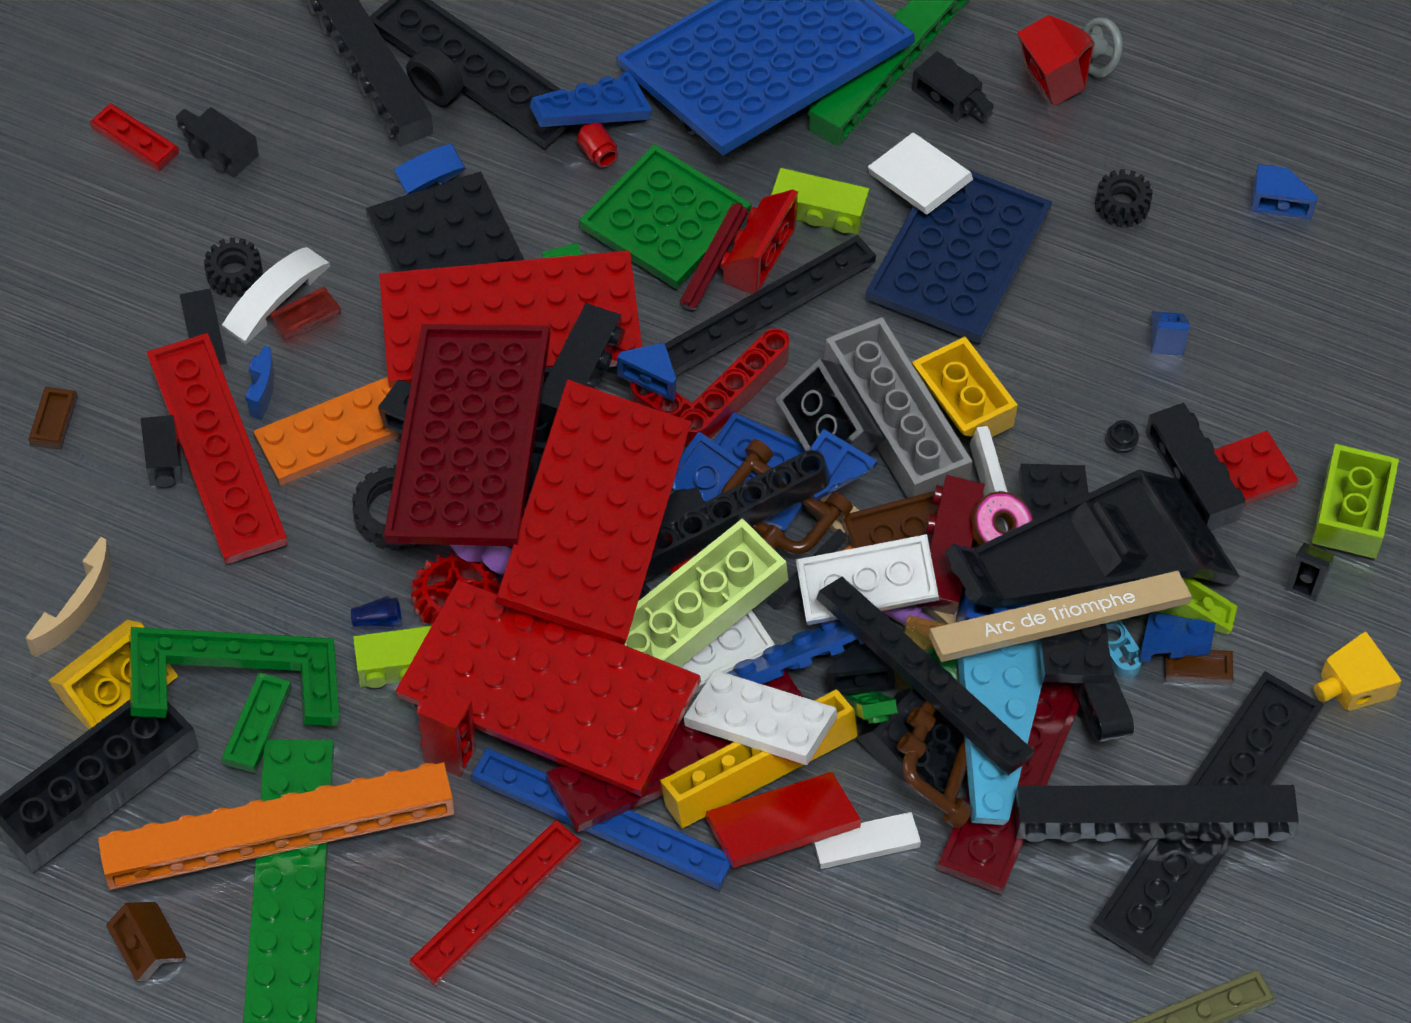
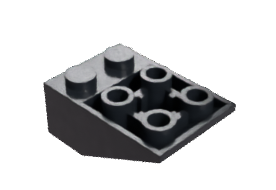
M913 687L900 691L893 697L896 699L898 713L888 715V721L869 723L856 737L881 765L906 783L907 781L902 770L905 754L897 749V745L906 733H913L914 728L906 722L909 713L916 706L922 707L926 701ZM935 710L933 717H935L936 721L926 735L924 741L927 745L926 750L918 759L916 770L924 781L944 794L962 737L938 710ZM967 770L963 782L968 778Z

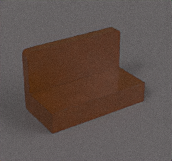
M156 902L125 903L106 924L136 981H147L162 963H178L186 958L184 951Z

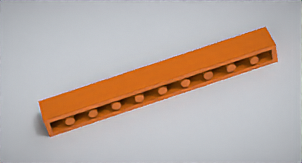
M444 762L439 764L425 763L411 770H393L385 773L383 776L369 779L356 778L349 783L337 786L323 785L314 791L300 794L287 793L280 798L268 801L254 800L245 806L231 809L218 808L204 815H185L176 821L162 824L149 823L142 828L130 831L116 830L108 833L106 836L98 837L105 879L109 890L454 815L453 797Z

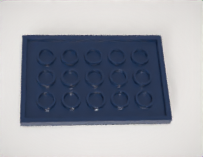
M969 170L973 180L926 215L913 206L866 290L865 299L961 337L966 336L967 339L980 344L1051 210L1052 201Z

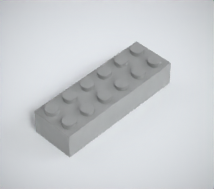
M883 317L826 338L824 360L842 366L879 426L885 439L876 447L907 498L935 491L936 485H943L946 475L970 480L973 461Z

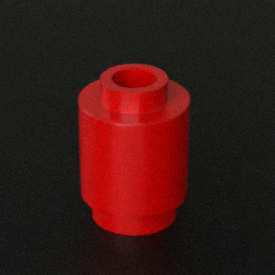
M601 123L585 124L580 129L577 143L593 164L603 168L615 162L618 157L617 145Z

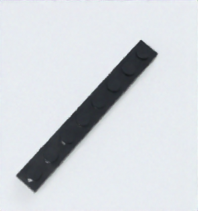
M856 235L665 343L675 376L874 264L876 254L859 235Z
M843 576L819 590L816 599L1007 775H1010L1032 759L1035 751Z

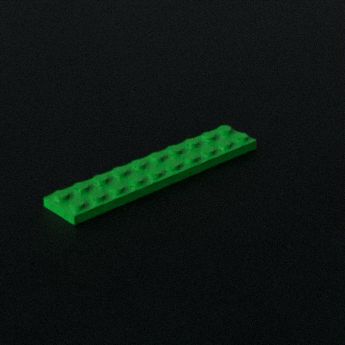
M268 739L264 747L260 800L277 799L287 793L300 794L310 792L323 785L332 786L334 741ZM328 842L256 858L243 1023H317Z

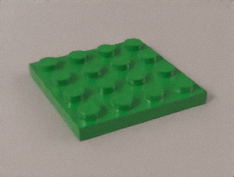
M654 144L579 219V228L615 251L630 250L631 261L677 289L699 266L731 205L742 204L749 214L752 204Z

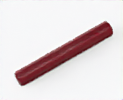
M732 204L680 299V304L685 309H697L721 264L723 256L728 251L748 214V210L742 204Z

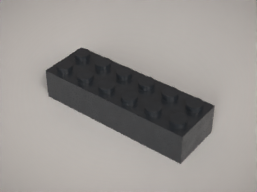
M128 700L0 796V838L34 873L198 748L194 728L168 701L166 718L131 716L130 700Z

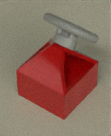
M1047 15L1017 32L1025 65L1053 106L1085 90L1088 74L1094 77H1104L1112 73L1118 66L1123 52V39L1119 28L1112 20L1104 17H1098L1089 21L1082 30L1069 22ZM1102 26L1111 32L1114 47L1108 45L1107 41L1103 38ZM1106 54L1112 57L1110 62L1103 68L1093 66L1099 56Z

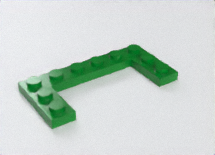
M131 627L130 629L131 716L166 718V664L300 671L303 725H338L339 705L334 638Z

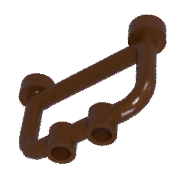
M753 439L745 449L748 457L727 481L721 494L742 484L752 471L760 475L771 469L767 463L773 457L772 450L762 441ZM788 484L781 485L779 488H784ZM832 492L825 502L821 500L815 501L810 497L800 501V503L821 516L801 541L790 540L778 527L768 525L763 521L751 527L774 550L779 547L790 554H803L810 551L819 542L837 518L845 519L853 509V505L845 496L838 492Z
M926 700L922 707L916 706L909 713L906 722L914 728L913 733H906L897 745V749L905 754L902 766L903 775L908 785L914 791L944 812L943 820L958 829L965 824L972 812V807L961 798H957L967 770L965 739L963 735L945 792L942 794L924 781L916 770L917 761L926 750L927 745L924 743L926 735L936 721L933 715L937 709Z

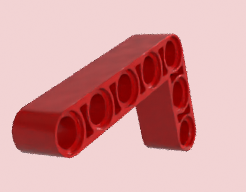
M777 328L764 332L693 403L677 392L674 401H671L631 382L630 401L691 421L684 445L685 448L689 446L698 432L712 439L724 427L733 412L738 413L787 364L790 338L784 330Z

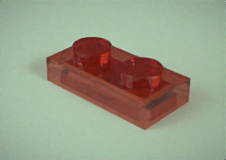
M324 286L270 313V319L284 340L288 342L340 316L341 309Z

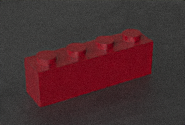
M946 475L943 485H936L932 504L938 505L936 515L930 514L925 533L931 534L929 547L939 600L916 604V606L952 615L955 614L960 602L963 583L951 570V563L945 551L952 544L972 546L973 535L971 529L973 526L972 520L970 521V514L975 504L982 499L985 484Z

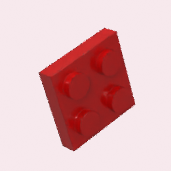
M1268 430L1214 449V453L1219 461L1227 466L1234 486L1241 489L1245 498L1244 506L1297 486L1298 478Z

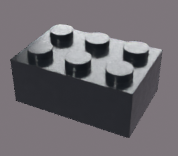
M819 358L775 399L806 451L811 448L823 429L865 454H868L885 439V436L842 366Z

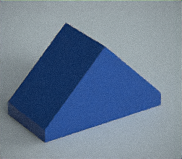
M1152 311L1153 354L1183 356L1190 331V322L1184 313Z
M665 343L619 353L617 356L618 376L674 401L676 398V376Z

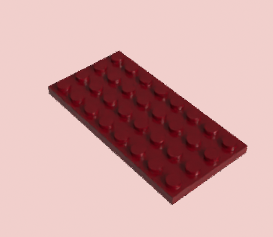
M422 324L384 530L386 544L518 545L551 336L549 326Z

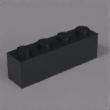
M585 303L543 385L538 420L553 424L567 379L598 390L600 385L599 377L602 371L609 369L613 356L612 351L615 346L619 347L624 337L625 329L621 328V314Z
M1184 403L1150 414L1145 433L1172 478L1178 479L1209 529L1213 530L1240 520L1245 505L1244 495L1241 489L1235 487L1231 481L1227 466L1217 458L1211 440L1203 435L1196 415L1190 413Z

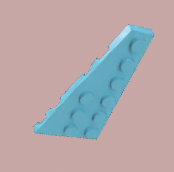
M1038 639L958 658L960 684L1028 744L1043 683ZM964 735L970 806L972 807L971 822L1004 825L1010 818L1022 766L1010 775H1007Z

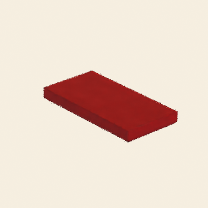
M833 772L706 811V821L733 868L860 828L861 825L859 815Z

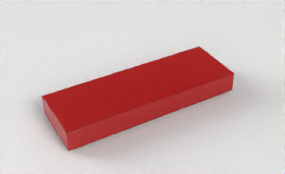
M112 103L107 105L90 121L92 129L158 172L179 154L177 145Z

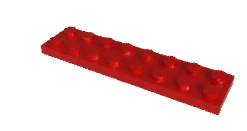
M208 333L147 351V357L168 414L174 415L180 446L225 565L288 545L287 536Z

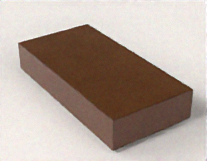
M52 387L44 388L28 438L31 446L62 450L78 398L76 391Z
M1211 650L1210 654L1185 655L1172 659L1169 658L1168 653H1164L1166 682L1232 686L1234 680L1233 651Z

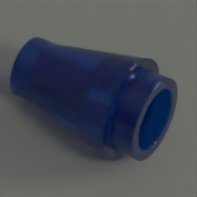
M385 596L362 606L351 608L353 627L394 628V625L401 624L402 614L398 598Z

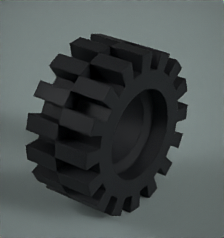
M1120 169L1119 175L1114 170L1110 172L1109 176L1104 175L1102 177V181L1098 184L1095 198L1096 212H1100L1099 217L1102 220L1108 217V224L1112 225L1113 221L1117 222V227L1122 228L1123 223H1126L1127 228L1133 227V222L1138 225L1142 222V218L1146 219L1150 210L1153 190L1150 189L1151 184L1149 181L1144 182L1145 177L1140 174L1138 177H1135V171L1131 170L1130 175L1125 174V169ZM1126 194L1135 201L1122 203L1115 200L1112 196Z
M235 237L229 238L230 243H225V240L222 239L219 241L220 247L213 244L210 247L211 252L207 251L205 254L204 266L207 281L211 289H216L217 294L221 296L226 291L227 297L232 298L234 292H237L238 297H242L243 291H247L263 275L259 250L255 249L254 244L251 242L246 245V240L240 238L239 243H236ZM238 262L245 265L242 270L234 273L222 270L229 263Z

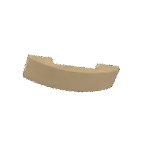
M100 537L82 561L86 577L57 617L44 612L25 637L31 655L35 657L40 656L64 642L78 630L97 606L107 585L111 567V555L105 538Z

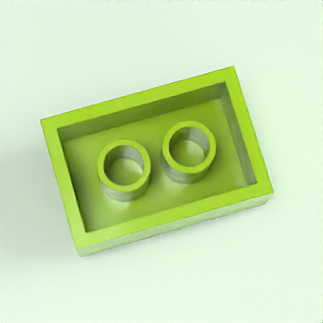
M1335 444L1327 467L1312 544L1376 559L1384 539L1399 459Z

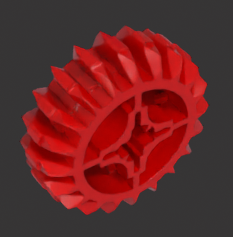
M450 551L447 558L437 554L435 563L426 560L424 564L425 569H418L416 573L417 579H414L411 584V602L414 605V612L417 616H421V622L424 626L428 624L433 625L457 580L496 595L500 588L497 574L495 571H491L484 562L466 561L461 557H455L452 551Z

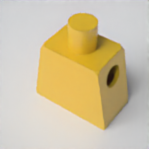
M1364 632L1327 658L1321 672L1323 681L1315 684L1313 689L1320 702L1324 703L1336 697L1345 710L1351 711L1396 697L1402 680L1368 633Z

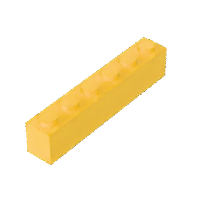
M837 689L814 700L836 707L838 717L810 762L858 736L855 710ZM733 742L660 780L665 808L683 829L706 817V811L731 804L804 764Z

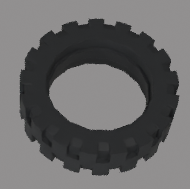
M393 465V468L383 466L378 468V472L374 474L373 472L368 473L365 476L364 482L360 481L356 487V494H353L352 498L356 528L359 533H363V538L367 542H374L376 547L380 549L388 547L391 548V551H400V548L403 547L407 549L414 548L415 544H386L384 539L386 524L380 523L370 514L369 508L371 503L379 495L392 490L396 465Z

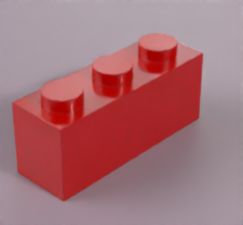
M434 685L428 696L424 695L421 698L416 711L419 715L420 723L418 730L421 731L420 747L423 749L424 762L434 764L444 762L447 772L461 777L476 751L472 701Z

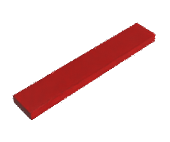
M555 820L409 960L410 966L436 987L581 847V840Z

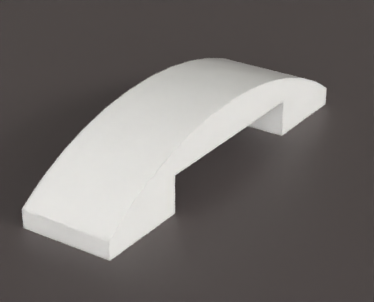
M308 247L301 248L284 257L267 270L245 292L225 319L222 329L246 345L267 326L266 317L304 282L310 286L330 267V262Z

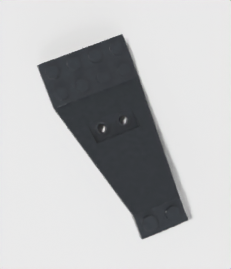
M1140 469L976 548L952 544L945 551L951 563V570L960 578L966 588L965 593L974 604L995 608L1067 597L1174 571H1179L1182 578H1202L1232 585L1240 577L1178 479Z

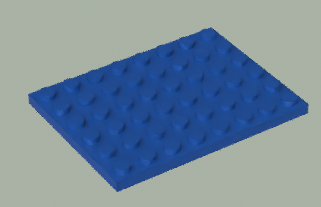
M714 0L616 56L617 65L622 70L628 71L636 82L719 153L725 155L915 42L914 32L872 0Z

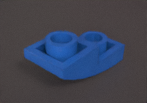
M451 143L425 152L394 169L407 194L423 190L435 182L439 184L445 183L466 170Z
M264 346L258 356L255 355L249 365L252 384L247 390L245 400L248 402L250 416L262 420L268 408L274 386L271 349L268 346Z

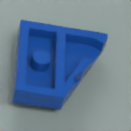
M823 429L809 450L821 452L825 458L831 479L825 489L810 496V498L818 501L870 472L876 467L877 460ZM813 469L808 473L816 472L818 469Z
M1149 613L1140 661H1151L1152 655L1168 653L1170 659L1180 658L1185 655L1210 654L1215 623L1201 619L1173 616L1168 613Z

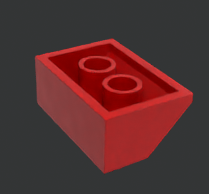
M792 189L763 197L759 206L751 209L747 218L746 228L738 231L734 240V248L731 253L727 251L721 261L720 268L723 269V283L750 294L762 288L796 229L798 191Z

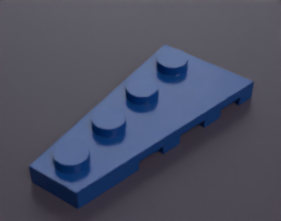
M628 71L621 73L620 78L612 79L611 76L601 78L598 84L591 86L587 83L576 85V89L569 92L561 89L532 97L530 108L540 127L649 120L652 109L636 80Z
M698 432L681 455L672 489L677 491L698 487L703 501L707 502L721 494L727 481L743 462L707 436ZM752 471L744 482L758 476V474ZM754 499L750 503H755L759 499ZM798 502L765 520L782 526V532L786 533L804 508V505Z
M840 620L823 622L820 627L812 631L805 630L795 634L792 637V641L784 645H774L763 651L764 655L754 660L746 659L738 662L734 666L735 669L727 674L764 684L783 676L784 668L801 669L813 664L814 656L829 653L831 656L845 651L844 644L854 640H858L860 645L864 644V642Z

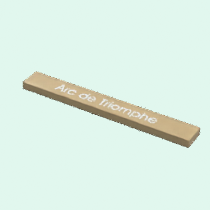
M1174 571L930 628L929 638L940 661L944 662L1189 604L1192 595L1179 571Z

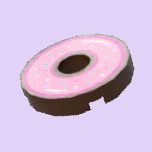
M1004 491L992 492L983 497L975 504L970 514V521L972 520L973 526L971 529L972 535L979 546L1007 533L997 527L996 517H1001L1007 522V532L1034 520L1031 510L1023 500L1012 493Z

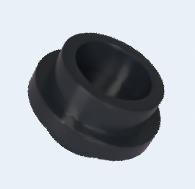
M1120 420L1109 427L1106 438L1112 448L1118 451H1129L1137 445L1139 433L1133 423Z

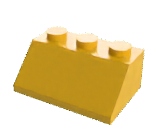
M966 336L912 362L913 367L924 384L963 435L973 437L977 427L988 426L991 436L994 437L1014 427L1018 404Z
M127 619L48 680L65 706L88 729H91L130 700L129 635L131 627L145 628L141 622ZM166 664L168 685L178 677L170 664Z

